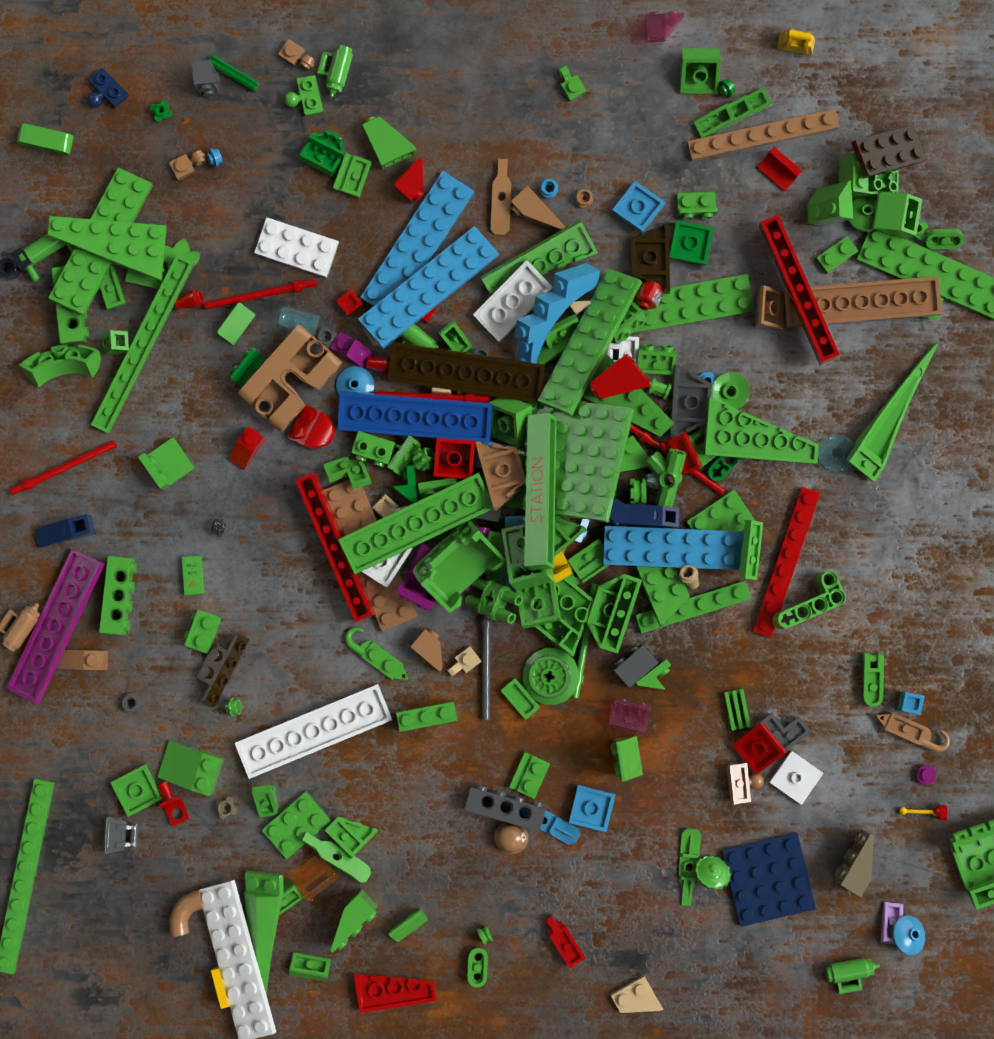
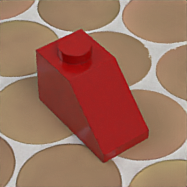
M420 157L394 184L395 190L410 204L414 201L418 202L424 195L423 160Z
M248 426L238 439L229 460L245 470L266 441V438Z

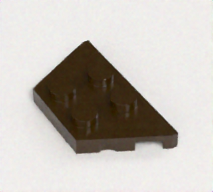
M665 222L658 228L650 229L643 235L631 238V276L640 279L642 283L648 281L656 282L661 286V290L664 293L670 294L669 224Z

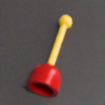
M937 805L933 810H915L901 807L899 813L901 815L906 813L933 814L938 820H947V805Z

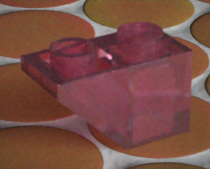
M674 10L664 14H660V12L646 14L644 20L646 43L665 42L682 23L684 12L679 13V11Z

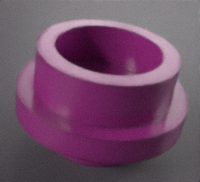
M923 765L917 770L916 777L920 783L929 785L935 781L936 771L929 765Z

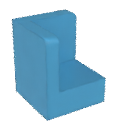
M901 691L897 710L921 715L925 696Z

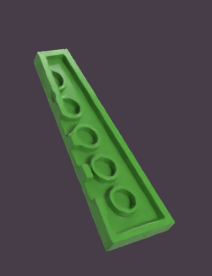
M578 220L481 276V279L491 295L526 260L543 275L548 273L547 271L557 267L559 269L570 262H577L595 255L598 251L581 220Z

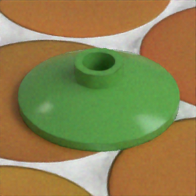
M871 197L855 199L852 202L853 219L848 220L855 229L862 232L875 231L872 229L876 199Z
M724 373L713 383L712 398L721 403L732 406L735 409H740L749 399V384L744 377L737 373ZM727 389H731L733 391L732 396L727 395Z

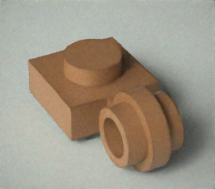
M290 39L287 40L278 54L280 58L294 67L298 61L306 70L314 67L315 60L307 54L302 56L305 52L304 48Z
M199 150L191 155V160L184 154L169 162L177 179L181 180L195 173L192 165L200 166L206 163L205 153Z

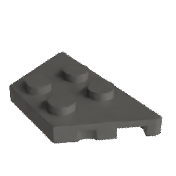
M675 364L672 421L674 424L671 426L670 438L705 426L708 397L712 398L713 384Z

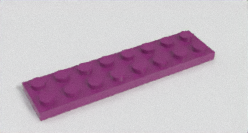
M71 549L6 689L34 704H40L105 565L104 563L78 550Z

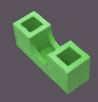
M454 701L396 712L400 732L458 720Z

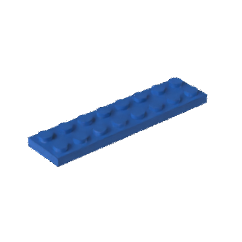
M340 391L338 430L490 442L493 403Z

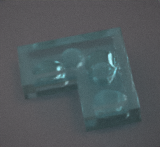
M283 306L278 325L295 329L300 324L315 337L320 316Z

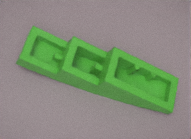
M762 87L748 96L744 95L730 104L727 103L695 120L694 124L701 138L708 137L773 104L766 89Z

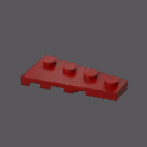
M354 973L360 1013L437 1001L434 980Z

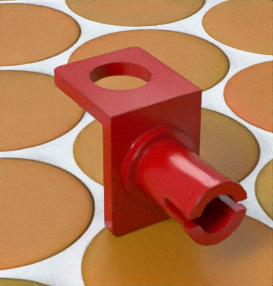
M169 782L159 784L157 788L164 802L158 806L165 809L171 825L176 826L189 820L190 816L182 798L174 797ZM180 808L183 811V816L176 820L173 818L172 813L175 809Z

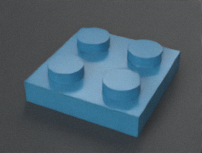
M634 181L612 209V213L643 234L665 206L666 202Z
M578 785L569 823L607 832L616 794Z

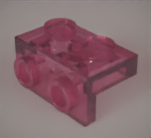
M623 698L614 699L607 727L645 735L652 707L644 703L628 702V700Z

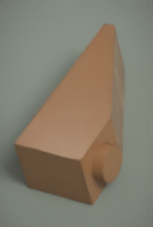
M529 186L511 200V210L517 217L521 216L527 221L556 232L566 228Z
M64 650L56 669L108 670V651Z

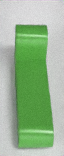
M833 571L819 573L815 578V583L820 594L774 614L772 618L774 627L777 629L790 628L842 605L846 597L837 575ZM824 576L829 578L828 585L824 583ZM833 593L837 597L836 603H834L831 599V595ZM815 601L820 603L819 610L814 606ZM798 608L803 610L802 618L797 613ZM790 616L791 619H788L783 623L781 622V619H783V617Z

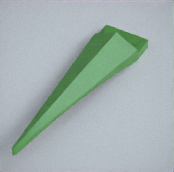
M934 343L855 441L854 448L846 458L850 465L870 481L875 482L886 466L903 417L938 346L937 343Z
M247 871L245 872L246 892H244L247 927L267 995L272 951L283 898V874Z

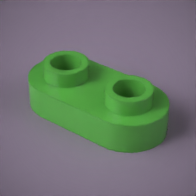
M933 229L925 235V242L928 248L934 250L957 249L963 245L964 236L958 229Z
M482 947L473 948L469 952L468 982L471 986L477 988L482 987L487 981L488 954ZM475 954H481L482 958L480 960L475 959ZM479 973L481 978L475 979L474 974Z

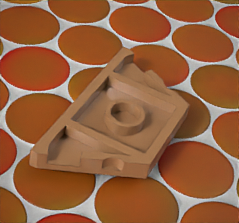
M477 441L475 444L495 511L525 487V474L517 447H503L499 444L487 445Z

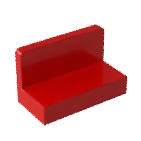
M775 146L772 147L767 156L757 166V169L784 192L802 173V170Z

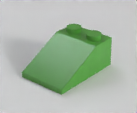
M169 740L158 778L188 790L211 796L214 793L225 757Z

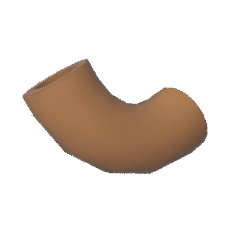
M200 890L182 896L173 906L169 917L170 937L189 933V917L193 912L204 909Z

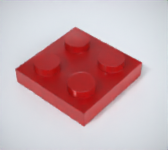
M760 722L732 744L756 775L787 752L763 722Z

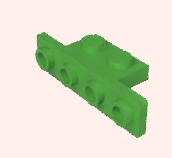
M575 314L554 324L545 339L546 345L541 348L536 363L545 364L562 355L579 323Z

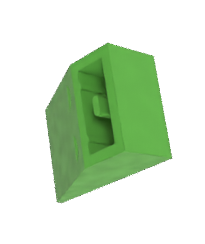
M855 153L839 158V183L851 181L852 198H877L880 191L898 193V169L864 178Z
M637 736L613 738L610 749L611 754L616 758V762L613 763L614 774L622 782L643 775Z
M362 889L348 901L344 908L330 950L332 953L336 949L340 951L347 944L350 935L355 937L361 931L362 924L364 922L368 924L376 916L377 912L375 910L378 905Z

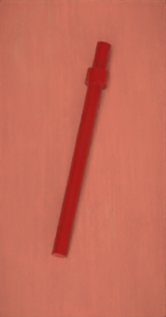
M316 279L302 282L297 280L288 285L204 302L205 309L208 310L295 291V293L301 292L305 288L317 286Z
M375 391V394L489 403V396H476L474 393L454 395Z
M631 423L629 431L639 437L638 440L644 444H649L665 456L660 443L653 439L650 433L642 431ZM699 470L689 472L719 495H722L725 489Z
M115 440L106 443L32 479L29 477L23 480V483L10 488V492L14 496L26 489L29 491L35 488V485L118 447Z

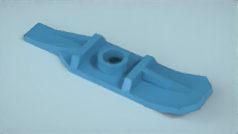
M527 807L520 809V813L524 818L530 816V810ZM546 810L545 817L548 821L546 824H542L541 830L568 845L575 844L580 836L579 828Z

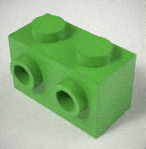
M358 431L351 453L356 455L355 459L363 462H366V459L374 461L373 465L384 468V465L390 463L396 443Z

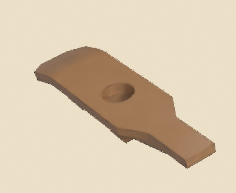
M498 159V175L492 184L491 231L495 235H505L510 230L511 182L507 176L508 159ZM500 194H503L505 196V199L503 201H500L498 199V196Z

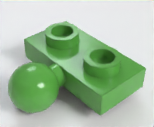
M315 75L297 78L299 94L288 92L284 96V103L288 107H295L301 102L305 117L323 114Z

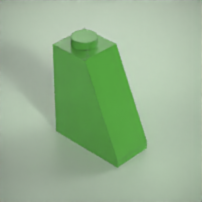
M380 116L377 118L371 117L362 124L383 170L417 154L415 146Z

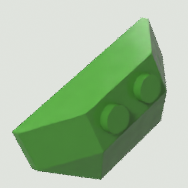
M622 574L598 587L587 625L599 648L618 654L642 582L641 579Z

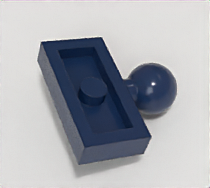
M100 68L88 79L89 83L98 91L97 93L89 94L87 97V103L92 108L101 106L103 98L116 108L129 97V94L103 68Z

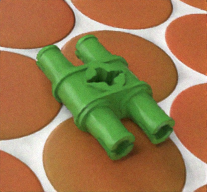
M478 577L472 583V586L483 591L482 596L478 598L469 594L465 599V604L477 609L479 614L491 617L492 620H501L508 624H513L516 615L504 608L507 602L520 606L523 596L511 591L508 586L498 584L494 580L487 581Z

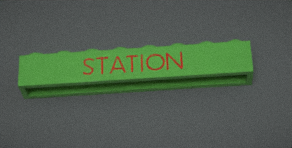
M550 413L528 415V422H526L527 440L525 448L527 459L525 460L526 478L524 480L526 488L524 505L526 512L523 518L525 525V534L523 535L525 553L522 559L524 566L532 571L554 569L557 418Z

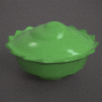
M712 855L709 857L704 856L703 859H699V862L696 863L695 872L699 882L708 889H722L731 881L730 867L719 857L715 858Z

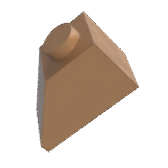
M425 629L411 645V648L438 671H441L443 663L441 641L438 639L439 635L432 629L429 631Z

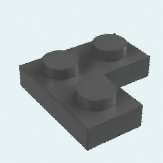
M770 713L760 721L767 726L786 751L811 733L799 716L785 727L781 725L773 713Z

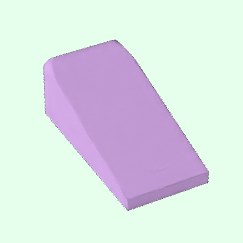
M883 902L880 943L895 944L892 931L896 920L903 916V904Z

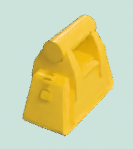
M790 28L780 32L777 49L812 55L815 37L810 34L811 32H802Z

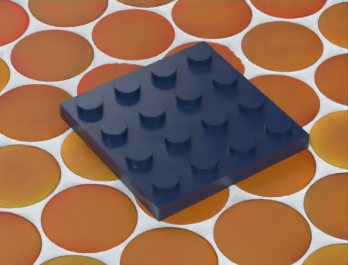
M797 832L722 850L724 861L730 867L732 874L729 883L740 927L816 909Z

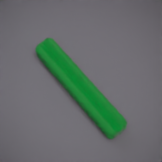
M215 55L209 58L215 69L251 91L255 92L259 87L258 81Z

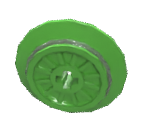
M544 648L535 652L527 660L523 669V683L526 691L535 701L545 705H557L567 701L575 693L579 683V670L575 660L569 654L558 648ZM551 671L555 678L549 682L546 674H549Z

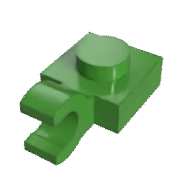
M566 65L559 68L560 71L558 72L564 80L560 86L570 102L586 93L587 90L578 75L572 77Z

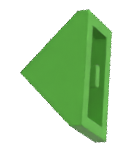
M453 320L438 333L439 338L450 350L467 352L473 347Z

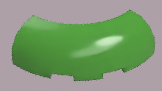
M65 344L51 347L52 350L42 354L37 352L19 364L27 378L40 387L47 381L65 374H83L93 378L100 367L101 356L99 350L79 344L78 347H68Z

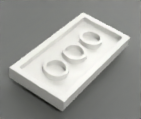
M266 218L254 253L255 255L327 278L339 241Z
M526 260L473 315L498 342H501L516 327V320L527 316L534 309L535 297L552 291L553 286Z

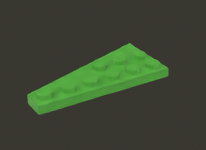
M606 352L590 383L615 363ZM589 383L582 396L596 404L632 408L634 410L632 422L660 437L674 424L642 389L601 399L593 395L590 391L592 386Z
M708 397L703 455L817 464L819 444Z

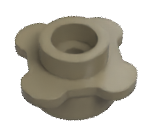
M232 797L216 802L215 807L218 808L221 819L237 814L238 810L234 807V799Z

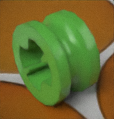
M484 925L483 929H477L484 945L487 944V941H493L486 925Z

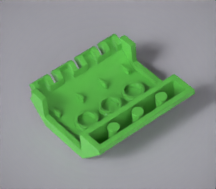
M994 819L988 821L987 826L985 823L970 827V832L964 829L953 833V838H950L951 853L963 887L976 910L994 904Z

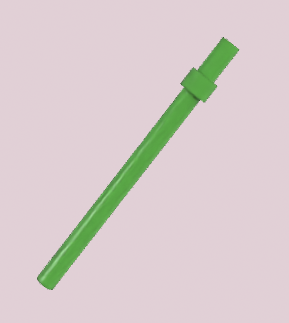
M591 583L589 596L595 599L599 587L598 584ZM587 621L583 628L577 661L579 683L575 693L571 696L574 698H579L581 683L584 681L583 671L591 632Z

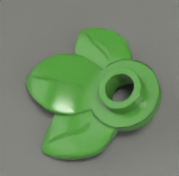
M185 239L177 242L173 248L165 245L164 261L167 263L168 270L176 254L194 262L195 265L199 261L200 253L196 251L190 252L189 245Z

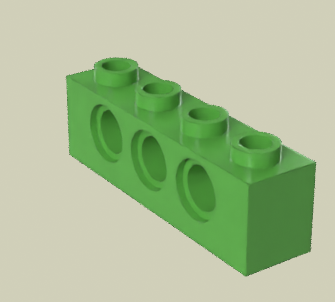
M65 266L52 268L54 286ZM56 304L60 343L62 345L67 344V346L86 344L87 338H89V329L85 326L87 312L85 316H82ZM77 320V326L70 329L71 321Z
M108 556L99 633L126 635V632L130 630L128 614L132 611L133 606L130 597L135 588V582H132L133 574H136L137 563H135L133 558ZM123 571L125 573V579L124 581L119 582L117 579V575L119 572ZM120 590L123 593V598L117 601L115 593ZM116 609L121 612L119 620L113 618V612Z

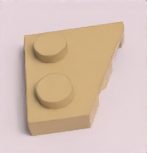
M644 975L610 994L620 1013L663 1010Z

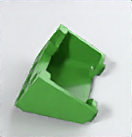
M469 520L457 526L413 568V574L419 583L451 613L461 606L462 596L460 594L487 569L491 571L500 570L504 566L506 559Z

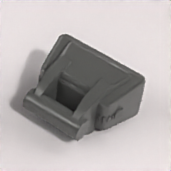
M112 815L106 818L104 853L110 854L124 851L126 847H137L139 824H127L125 819ZM127 830H130V841H126Z

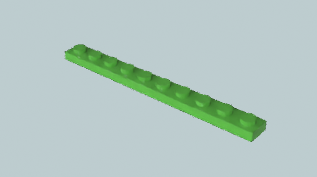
M176 254L91 424L92 426L110 434L195 265L194 262Z
M35 778L33 782L0 940V972L9 974L16 972L55 784L53 781Z

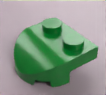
M327 130L324 133L318 134L314 132L309 136L308 143L299 154V160L333 176L343 159L345 147L342 144L341 137Z

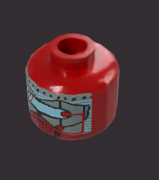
M653 281L642 283L635 295L638 307L645 311L657 308L663 297L661 286Z

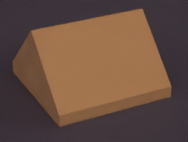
M764 285L760 286L757 290L754 328L784 330V291Z

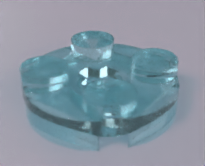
M829 435L819 443L818 462L828 471L834 473L844 471L851 466L846 461V458L855 445L845 435ZM832 449H840V458L832 456Z

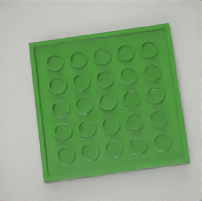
M525 401V403L532 405V415L550 413L557 418L555 515L608 523L634 410L629 407L579 402L571 416L540 403ZM527 435L521 447L517 448L525 478V460L527 459L525 442ZM522 488L502 507L526 511L524 505L526 488Z

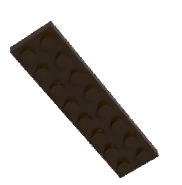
M392 342L387 380L539 403L537 400L541 395L545 364Z

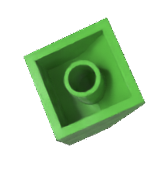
M681 48L680 93L718 94L721 66L719 49Z
M851 181L817 188L807 204L808 223L825 226L853 219Z
M502 397L489 402L493 403L491 437L514 447H521L527 435L526 422H528V415H532V405L520 400Z

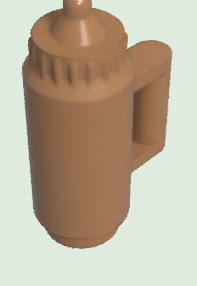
M38 603L31 607L27 605L19 614L12 609L7 611L0 622V631L5 634L1 643L3 646L14 652L17 648H20L40 616ZM13 616L16 617L8 631H6L5 628Z

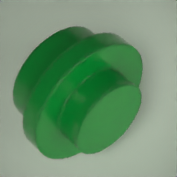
M729 79L721 80L718 91L722 96L730 98L735 92V86Z

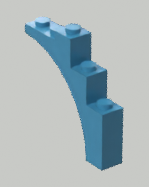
M585 263L554 273L552 291L536 296L533 314L516 320L514 336L519 339L517 360L537 362L542 345L558 318L575 300L598 287L599 269Z

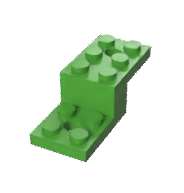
M521 524L501 529L509 584L516 590L517 594L523 596V601L519 606L522 627L526 629L560 621L561 616L553 569L532 571L524 566L522 557L525 553V548H519V544L525 534V525ZM537 601H543L541 609H534Z

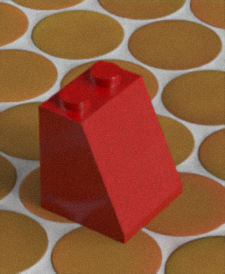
M625 354L590 383L592 386L590 391L596 398L604 399L646 388L653 383L631 356Z

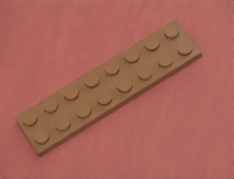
M939 276L811 287L826 324L942 315ZM784 289L787 328L802 327L788 292Z
M347 480L324 490L343 537L377 521L363 487L353 490L350 480ZM399 571L388 588L365 573H359L382 632L418 617L411 600H403L399 597L400 594L396 593L399 585L403 582Z

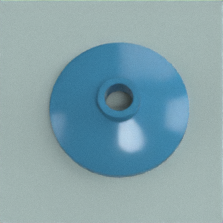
M352 366L339 374L336 389L338 394H340V391L373 393L374 380L366 369ZM353 381L358 382V386L356 388H353L351 386V383Z
M909 915L902 916L896 920L892 935L898 950L906 955L919 953L925 944V931L920 921Z

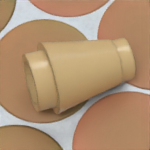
M691 565L684 566L679 574L681 581L690 589H696L699 586L698 570Z

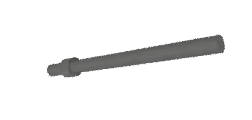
M483 615V619H481V627H483L482 720H490V627H492V619L487 615Z

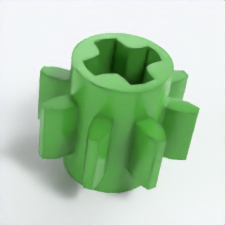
M418 448L413 452L412 463L415 468L425 471L426 469L430 470L434 466L435 454L430 448Z

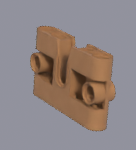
M299 324L238 392V395L278 431L282 432L306 406L297 392L285 381L286 375L293 373L302 382L320 390L343 362ZM313 345H319L321 347V351L319 354L315 355L311 353V347ZM268 402L270 409L267 412H262L260 410L261 403Z

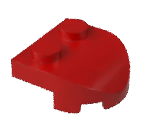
M306 405L301 410L288 438L311 450H318L323 446H328L335 435L333 420L323 412Z

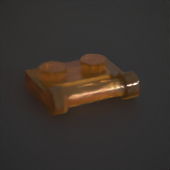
M318 853L288 876L308 903H311L315 896L332 883H337L340 880L338 874L328 862L320 858ZM325 872L329 875L312 890L308 891L305 888Z

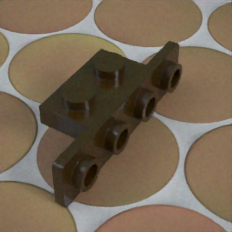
M235 634L228 650L216 643L213 644L197 675L198 679L209 685L201 703L211 707L216 706L243 651L247 647L248 638Z

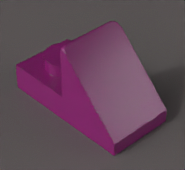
M342 332L338 334L330 347L362 368L365 367L368 357H371L373 351L356 339L353 340Z

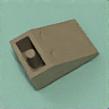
M864 830L861 833H857L853 841L855 843L854 846L845 853L843 865L838 866L834 873V880L860 897H862L871 881L874 836Z

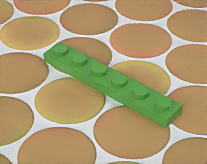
M746 581L689 598L662 627L750 600L751 596ZM653 610L635 615L641 633L661 628Z

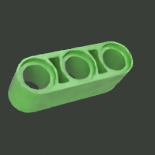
M21 123L16 143L26 147L69 156L74 136L56 130Z

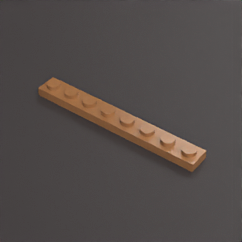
M836 109L695 139L688 141L687 145L691 161L836 130L840 126Z

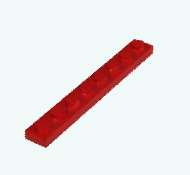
M805 487L800 489L752 632L769 638L772 637L775 628L772 618L774 614L781 611L820 496L819 492Z

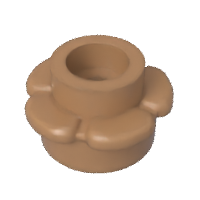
M580 189L577 195H575V202L582 208L590 206L593 203L592 192Z

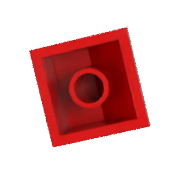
M437 438L434 477L459 479L471 477L473 475L475 441Z

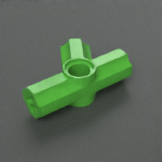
M669 449L667 460L659 452H656L645 463L659 478L660 487L656 499L658 506L673 507L678 484L682 481L681 473L686 457L684 451ZM668 475L673 477V483L670 482Z

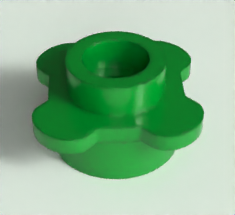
M162 100L159 104H152L150 107L151 111L154 112V119L157 122L172 116V111L169 110L166 100Z

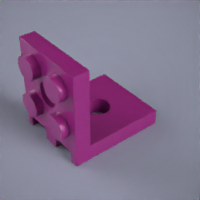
M424 543L396 593L400 594L399 597L403 600H411L417 603L416 605L423 610H431L437 600L419 583L413 574L415 565L433 549Z

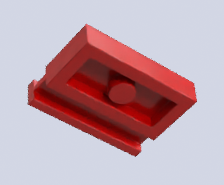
M686 432L660 443L666 458L669 449H679L686 453L682 475L702 467Z

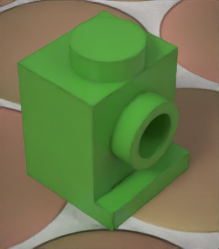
M110 330L109 333L103 335L102 348L104 349V354L120 355L129 351L128 332Z

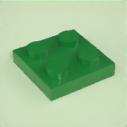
M676 220L669 259L706 266L714 227Z

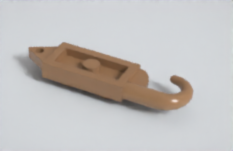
M893 712L876 715L884 727L883 730L933 752H943L950 744V738L943 730L940 733L944 736L945 741L942 745H936L930 742L931 731L927 727Z

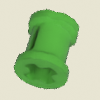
M653 378V384L649 387L648 394L653 393L666 400L672 385L663 384L657 381L656 378Z

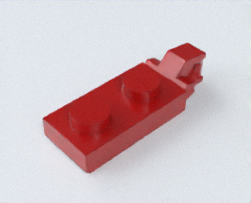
M553 915L547 917L546 921L551 927L547 930L549 937L568 967L572 968L586 959L567 926L562 921L558 923Z

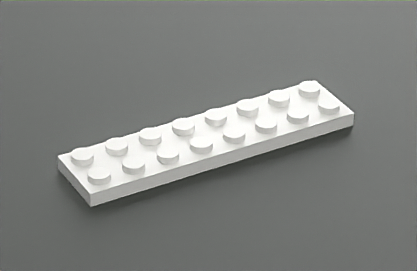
M377 684L240 740L235 745L247 776L250 779L393 719L381 689Z
M235 880L200 889L205 919L218 966L222 973L238 1039H255L276 1033Z

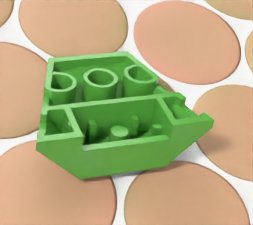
M566 577L555 583L561 620L532 628L555 647L574 657L594 599ZM537 601L534 609H541L543 601ZM515 606L513 609L520 615L519 606Z

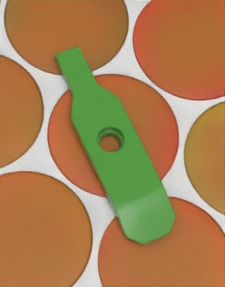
M686 828L682 831L678 880L682 886L681 905L691 906L692 889L698 882L695 869L696 863L699 862L701 833L695 828ZM689 863L693 865V869L690 871L686 870V865Z
M305 833L301 841L316 850L321 859L348 874L357 882H367L371 871L366 863L355 856L351 858L341 847L331 841H320L311 834ZM334 854L339 856L338 861L333 859Z

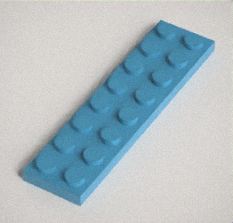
M442 171L360 298L375 306L429 263L475 191Z
M474 226L358 318V322L378 345L384 349L499 257V253Z
M605 526L603 565L683 568L686 565H691L698 569L739 570L744 532Z

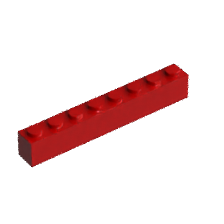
M779 214L761 221L759 225L760 231L819 366L837 359L840 355Z
M310 473L295 480L354 621L360 622L376 615L359 573L354 574L338 540L343 535L317 473Z

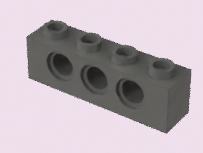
M479 784L476 787L470 788L465 806L466 811L538 832L541 831L547 809L543 807V803L532 800V803L524 801L525 798L514 795L513 798L507 797L506 792L500 790L490 792L487 791L488 787ZM485 796L492 798L493 804L491 807H486L483 804ZM503 802L511 804L510 812L502 810L501 805ZM522 807H527L530 810L528 818L520 815Z

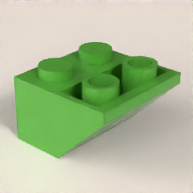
M878 192L872 229L904 239L916 236L922 199L907 193Z

